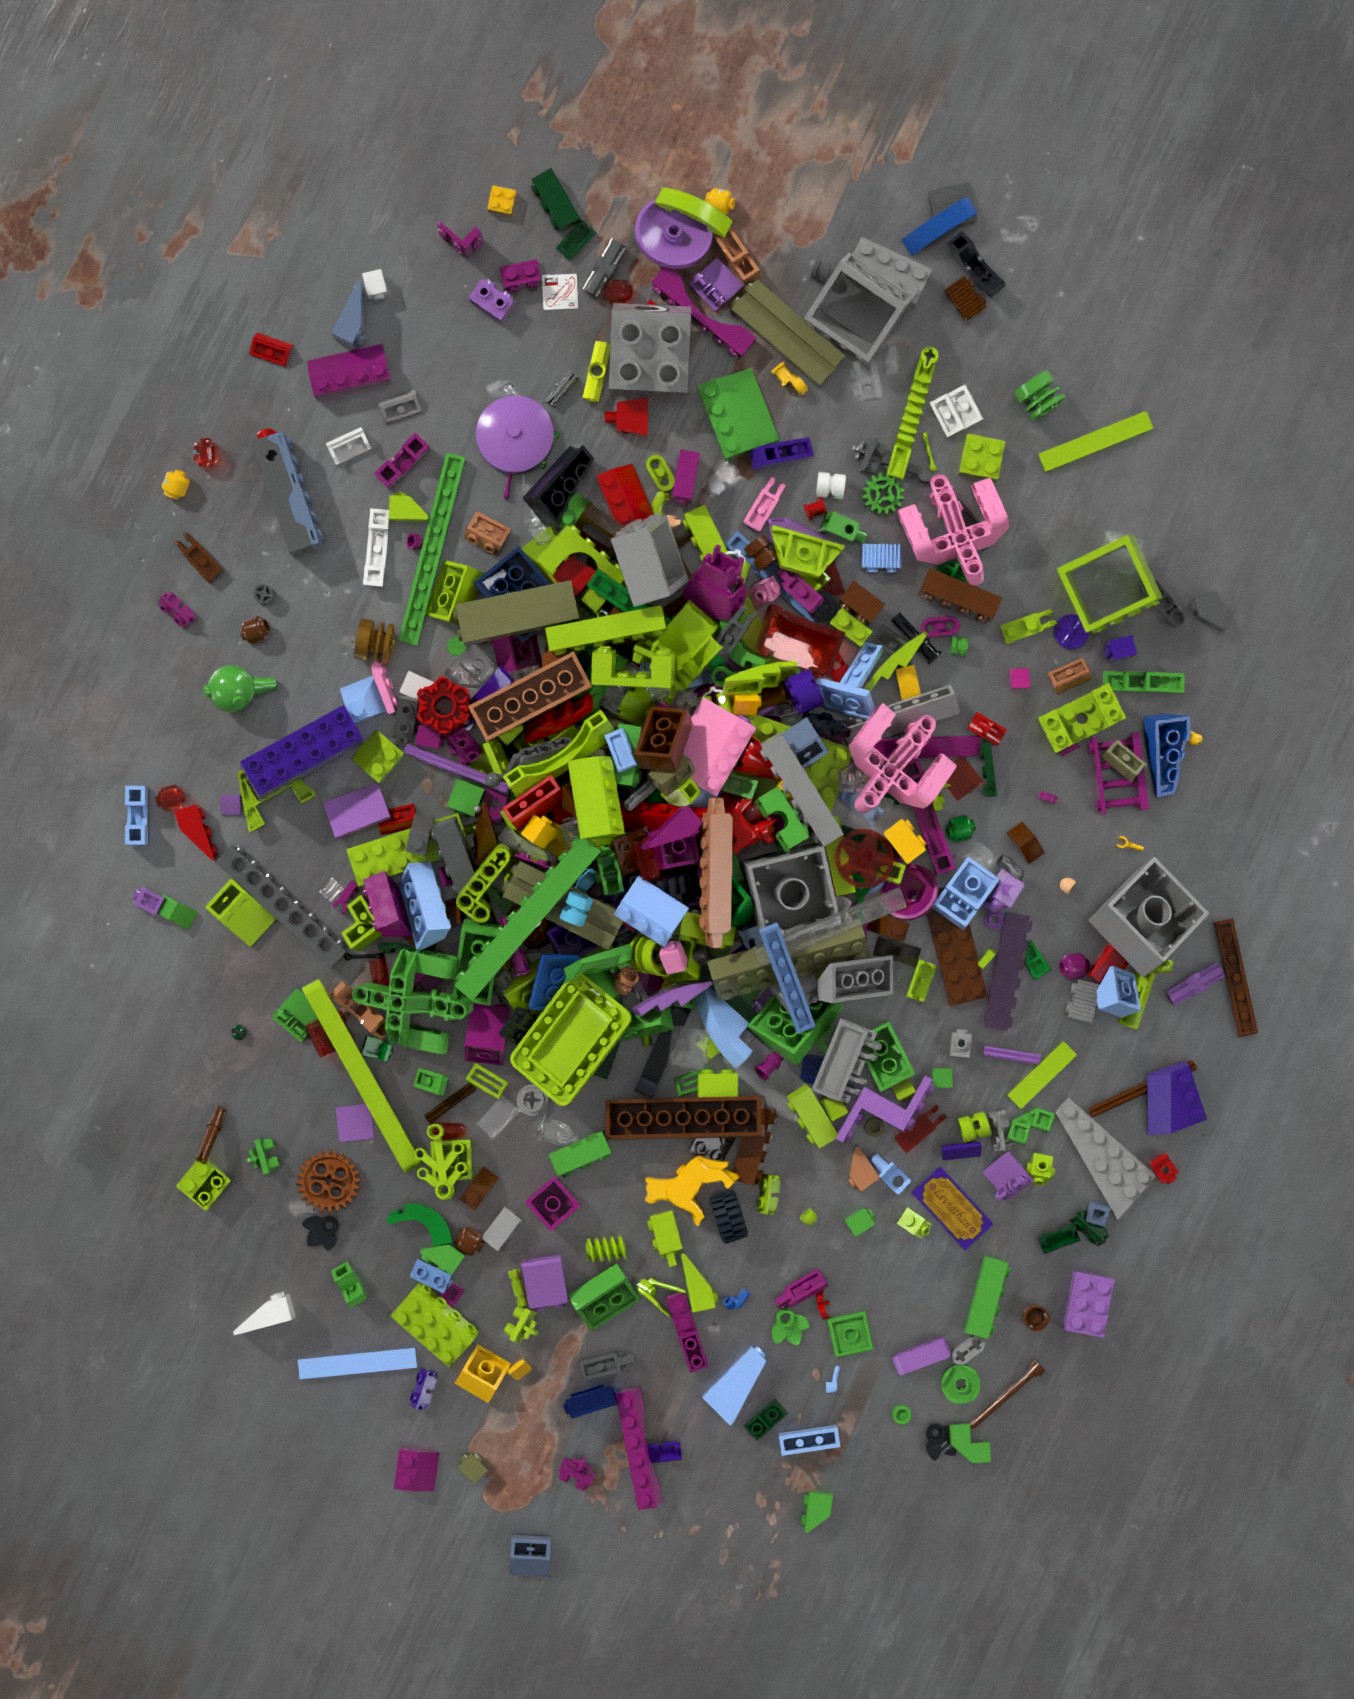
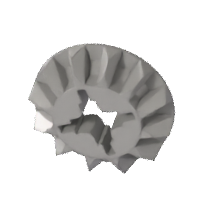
M534 1084L526 1085L518 1092L517 1106L524 1114L535 1116L545 1110L548 1097ZM532 1091H534L535 1098L541 1099V1101L534 1103L533 1109H531L530 1102L524 1100L530 1098Z

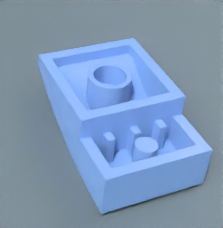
M967 857L932 908L959 928L965 930L1000 879L973 859Z

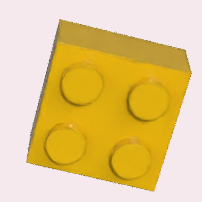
M492 185L487 207L488 212L512 216L516 190Z

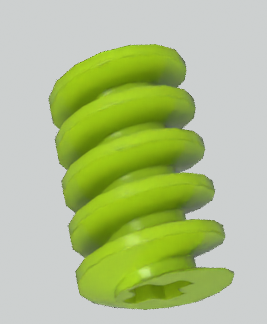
M621 1235L618 1236L617 1241L611 1236L609 1242L603 1237L601 1243L598 1238H595L594 1244H592L590 1238H587V1264L589 1258L592 1259L593 1263H596L597 1257H599L601 1262H604L605 1256H607L609 1262L612 1261L613 1256L619 1261L621 1255L626 1260L625 1241H623Z

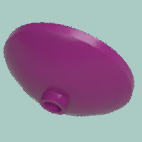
M915 864L906 865L899 886L884 882L881 891L883 906L890 915L900 920L920 918L934 906L938 897V883L935 876L927 868Z

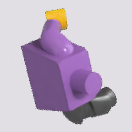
M1001 855L996 863L1001 867L997 875L1000 880L981 906L991 912L1010 908L1025 885L1022 881L1024 869L1018 867L1011 857Z

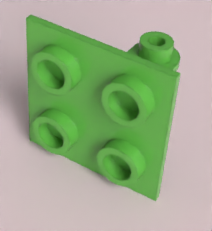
M298 988L293 991L271 1017L301 1043L319 1023V1019L305 994Z

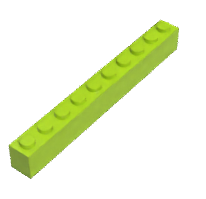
M705 504L684 514L685 520H682L686 531L690 530L693 535L690 539L694 548H699L701 555H699L701 562H703V558L708 553L713 555L716 545L721 546L720 552L724 554L728 552ZM747 593L744 606L747 607L745 614L749 616L755 613L757 616L748 627L749 629L745 633L744 639L747 645L754 651L773 658L771 663L781 662Z

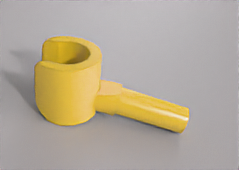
M1124 836L1119 837L1126 841L1124 846L1117 844L1119 848L1124 849L1128 847L1143 851V846L1128 842Z

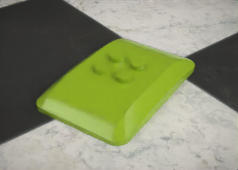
M581 973L566 984L563 983L512 1052L510 1062L515 1069L560 1106L569 1105L625 1032L631 1022V1014L589 977Z

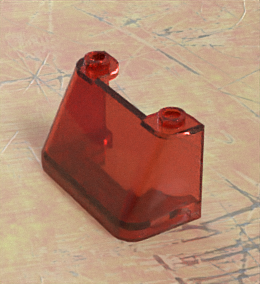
M768 605L755 648L758 650L757 654L767 658L771 655L783 661L796 660L798 667L809 669L814 677L823 679V676L829 677L846 633L838 629L833 630L827 626H822L792 614L790 611H782L783 607L778 605Z

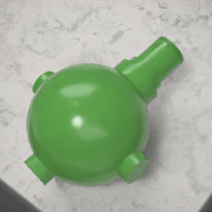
M227 665L217 669L211 675L208 685L203 686L204 697H209L217 708L226 712H236L248 706L253 696H259L263 692L276 691V680L274 677H251L245 669L235 665Z

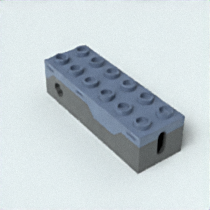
M271 428L259 431L257 433L258 439L252 442L289 553L295 557L322 548L321 542L324 541L321 530L316 528L315 524L318 523V519L313 509L310 510L309 505L312 504L309 493L303 489L306 483L301 472L298 473L297 468H300L295 454L291 453V450L294 449L291 439L288 435L285 436L282 431L276 432Z

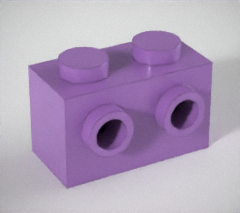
M481 279L469 296V301L502 323L515 305L512 300L513 296L506 291L500 292L497 290V285L492 281Z

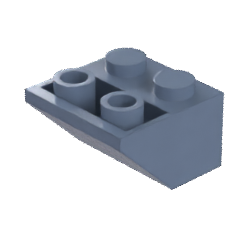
M807 717L782 733L803 769L829 753L828 748Z
M512 1535L510 1575L549 1577L551 1537Z

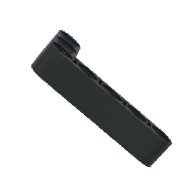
M674 1003L670 1008L674 1030L659 1033L634 1089L635 1092L651 1099L655 1094L691 1012L690 1009L674 1006Z

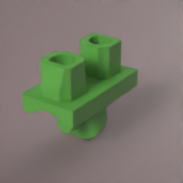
M273 1138L254 1140L258 1155L256 1156L255 1149H250L251 1157L246 1159V1163L252 1161L255 1169L259 1167V1159L263 1174L270 1173L271 1170L279 1167L278 1156L267 1158L266 1151L275 1149Z

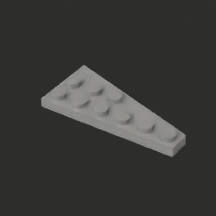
M1067 1098L1055 1113L1115 1218L1118 1220L1153 1181L1156 1175L1070 1098Z

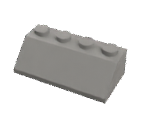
M893 955L830 963L817 980L818 1000L838 1003L892 995Z

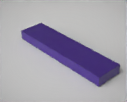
M499 667L473 696L470 704L512 684L515 680L503 667ZM472 713L471 721L464 726L468 732L477 724Z

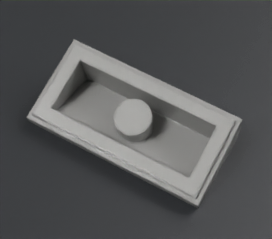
M415 390L378 402L385 424L422 412Z

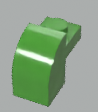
M348 1261L331 1271L334 1281L342 1291L349 1308L367 1299L366 1290Z

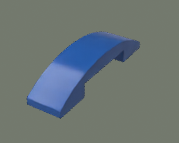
M965 197L916 228L901 240L911 256H913L954 227L976 215L977 211L969 198Z

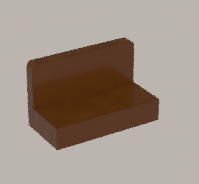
M783 681L778 683V687H766L762 689L761 693H757L761 696V707H758L757 712L790 699V692L787 691Z

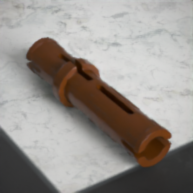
M216 1106L211 1120L207 1123V1131L195 1157L200 1163H202V1160H204V1164L208 1162L218 1132L223 1128L222 1122L227 1113V1110L223 1107L219 1110V1106Z

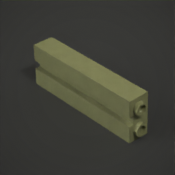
M758 280L754 283L750 282L744 289L746 293L743 297L740 298L738 296L732 302L731 313L820 388L845 359V355Z
M571 580L456 604V610L453 611L455 622H459L460 629L457 630L459 641H463L464 646L580 621Z
M521 860L519 863L515 862L511 870L513 877L511 881L506 880L502 888L505 891L503 897L519 904L526 895L530 897L534 893L532 888L539 880L543 882L547 878L545 875L546 871L524 860ZM574 885L567 890L544 917L607 950L610 949L623 923V920L614 915L617 907ZM569 891L580 893L593 899L590 910L586 912L587 918L583 927L568 923L559 918L563 907L567 906L566 899Z

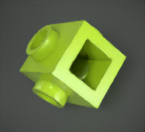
M1034 1153L1030 1163H1027L1026 1172L1034 1180L1032 1182L1034 1185H1047L1049 1180L1053 1179L1055 1168L1052 1167L1053 1156Z

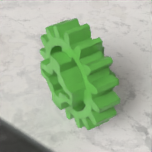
M881 472L878 474V478L872 475V482L866 481L868 488L865 487L862 490L867 493L862 496V499L868 500L865 506L871 505L870 511L873 512L876 509L878 510V515H880L881 511H884L885 515H888L889 510L894 513L896 511L894 506L900 507L901 503L899 500H904V496L900 495V493H903L905 490L899 488L902 482L896 483L895 477L892 479L889 476L883 477ZM881 481L887 482L885 485L876 484ZM893 486L896 490V497L892 494L891 491ZM889 487L886 494L888 497L884 496L879 500V491L883 492ZM870 491L875 493L874 502L871 499ZM886 502L889 503V504H891V505H889V506H884V507H883V506H880L881 503H886Z

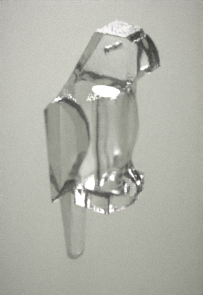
M522 474L523 524L537 545L546 544L551 540V534L548 535L547 531L543 528L544 524L523 500V497L526 495L525 474Z

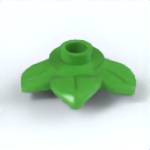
M787 1308L781 1309L776 1314V1323L772 1327L771 1332L772 1338L776 1344H779L786 1338L790 1343L799 1345L802 1338L801 1330L809 1328V1323L803 1315L794 1314L792 1310ZM783 1315L789 1316V1320L787 1322H784L782 1320Z

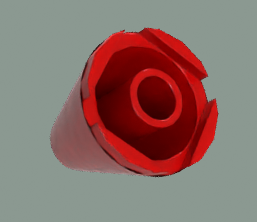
M751 736L736 762L737 767H733V770L781 781V777L776 778L770 769L773 766L771 761H765L760 753L763 750L760 745L762 742L756 737Z

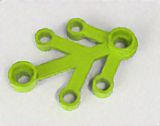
M432 1124L428 1127L427 1134L429 1138L433 1139L436 1160L430 1157L424 1148H417L414 1156L438 1172L439 1180L430 1175V1171L426 1167L419 1168L417 1176L435 1188V1194L439 1199L448 1200L453 1197L455 1192L454 1184L461 1174L467 1172L468 1165L465 1162H458L455 1165V1171L448 1180L446 1171L456 1157L465 1151V1145L461 1142L454 1143L451 1152L444 1159L441 1139L444 1135V1128L440 1124ZM435 1128H438L440 1130V1133L438 1135L434 1134ZM456 1145L461 1146L460 1152L456 1151ZM419 1150L423 1151V1157L418 1156ZM460 1164L464 1165V1171L458 1169ZM421 1170H425V1171H426V1176H425V1177H422V1176H421V1174H420ZM444 1186L448 1188L447 1194L442 1191Z

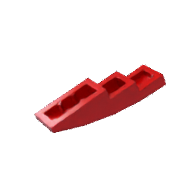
M587 693L576 703L568 700L557 710L552 708L542 713L525 727L524 741L529 743L545 738L576 723L593 711L594 696Z

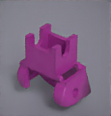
M716 545L713 555L708 553L703 558L702 566L692 574L690 581L683 591V595L687 601H692L705 614L720 620H729L744 605L746 600V584L743 583L744 579L740 577L744 558L740 557L736 560L720 552L721 546ZM737 582L736 591L732 594L730 588Z

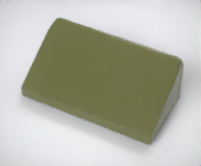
M1118 740L1102 756L1103 760L1130 782H1133L1147 765Z

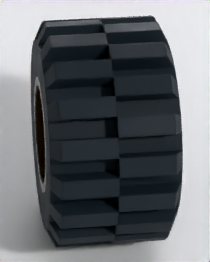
M730 1190L710 1197L709 1202L722 1242L727 1244L748 1237V1230L736 1193Z

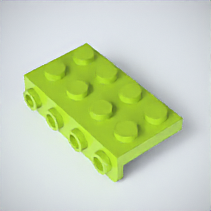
M421 1282L418 1283L390 1315L448 1368L479 1334V1331L473 1324L465 1320L443 1298L439 1297L429 1286Z

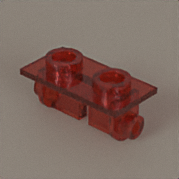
M833 560L824 571L830 580L823 589L835 597L844 594L845 590L835 560Z
M649 837L642 839L640 842H633L643 881L661 878L659 873L661 870L658 868L653 848L646 850L641 848L649 840Z

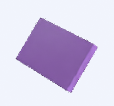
M378 782L323 803L336 840L391 819Z

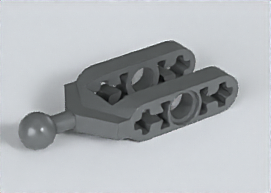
M563 737L522 749L519 753L513 754L505 773L497 774L491 772L485 777L486 785L491 788L497 787L500 782L505 781L503 776L517 766L539 763L549 759L567 747L573 739ZM569 769L556 777L555 781L561 783L570 780Z

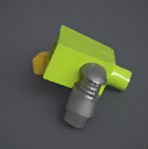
M690 939V942L683 941L682 946L688 958L686 970L662 977L665 980L661 985L662 991L677 987L674 982L698 980L701 966L709 970L707 961L716 959V957L705 953L703 948H696L694 946L696 940Z

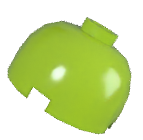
M636 687L634 691L629 690L618 707L621 712H617L616 715L625 721L633 723L640 721L643 717L647 718L652 704L650 692L645 687Z

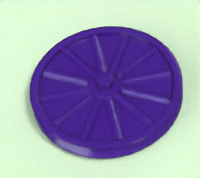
M1068 614L1061 617L1054 628L1057 642L1067 649H1077L1083 646L1089 637V632L1086 633L1079 616L1076 614Z

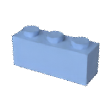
M837 1425L778 1433L782 1456L840 1447Z

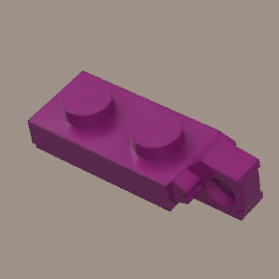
M782 568L778 571L777 575L784 581L781 584L784 590L810 614L825 601L797 573L792 572L789 575Z
M816 1269L786 1286L782 1292L783 1295L774 1300L780 1310L789 1306L793 1307L829 1286L820 1270Z

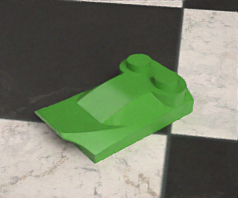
M631 944L582 958L564 968L566 974L564 983L566 984L581 973L589 974L609 971L610 974H613L629 966L633 954Z

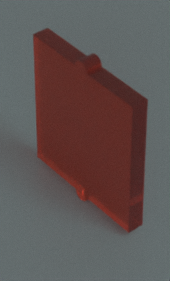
M959 757L954 761L957 767L946 782L952 785L947 788L957 801L968 793L971 794L973 789L983 783L965 757Z

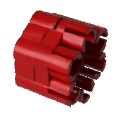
M440 676L432 685L418 690L419 711L417 718L424 726L439 732L443 736H447L458 730L460 726H465L471 721V713L468 707L471 705V695L465 687L451 682L445 676ZM442 699H448L453 703V709L447 715H440L437 712V703Z

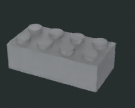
M861 237L853 255L913 295L914 297L908 306L915 308L932 269ZM844 274V277H847V278H849V279L855 281L853 278H851V277L848 276L847 274Z

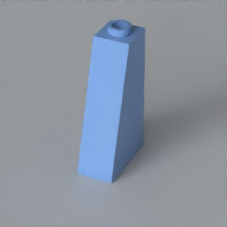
M751 1345L702 1395V1398L730 1426L737 1417L766 1362L764 1358L766 1354L758 1346L754 1348Z

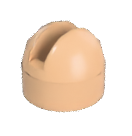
M1063 878L1060 882L1061 890L1068 895L1074 888L1076 881L1071 878Z

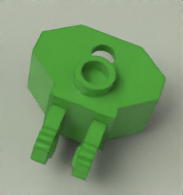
M616 853L602 857L597 856L598 872H595L597 884L601 883L604 896L624 892L622 878L625 877L621 874Z

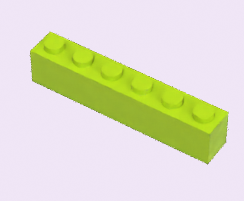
M659 605L548 627L545 630L549 651L558 656L567 654L566 651L574 649V652L584 651L587 646L592 645L594 648H599V646H605V643L613 642V644L624 643V639L628 638L640 640L644 638V635L651 634L652 637L663 635V631H667L663 607Z

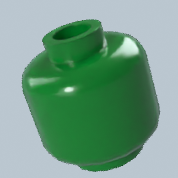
M966 815L951 818L948 821V825H946L948 838L956 843L971 839L973 831L976 830L974 820H970Z

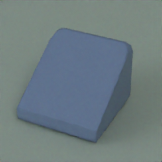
M1090 1200L1086 1222L1105 1227L1111 1210L1109 1205Z

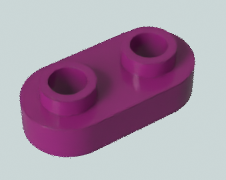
M951 615L927 618L921 624V632L926 631L928 633L926 637L928 638L952 636L960 628L959 620ZM952 623L953 629H947L946 624ZM928 625H933L934 630L932 632L927 630Z

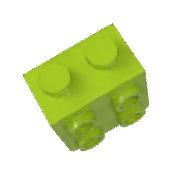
M497 737L489 742L478 744L483 752L475 761L469 762L470 767L485 774L491 772L497 774L505 773L509 762L499 738Z

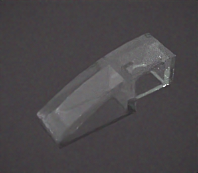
M508 826L497 838L501 843L508 845L510 849L518 853L528 854L531 858L552 862L557 860V857L548 849L537 846L526 837L522 839Z

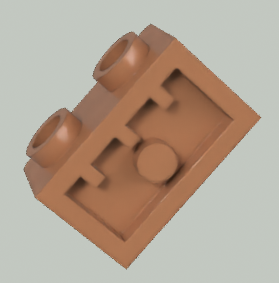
M477 511L466 529L464 538L469 543L478 545L488 553L498 556L511 529Z

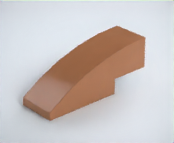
M731 227L725 238L713 233V238L745 287L750 282L753 283L762 277L760 269Z

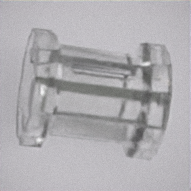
M332 877L330 879L331 882L323 890L319 891L331 903L334 902V897L345 889Z

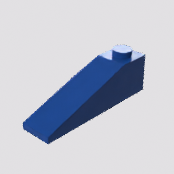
M1157 714L1144 716L1145 740L1155 796L1175 794L1181 772L1179 770L1181 761L1186 754L1184 752L1186 742L1189 741L1191 735L1190 715Z

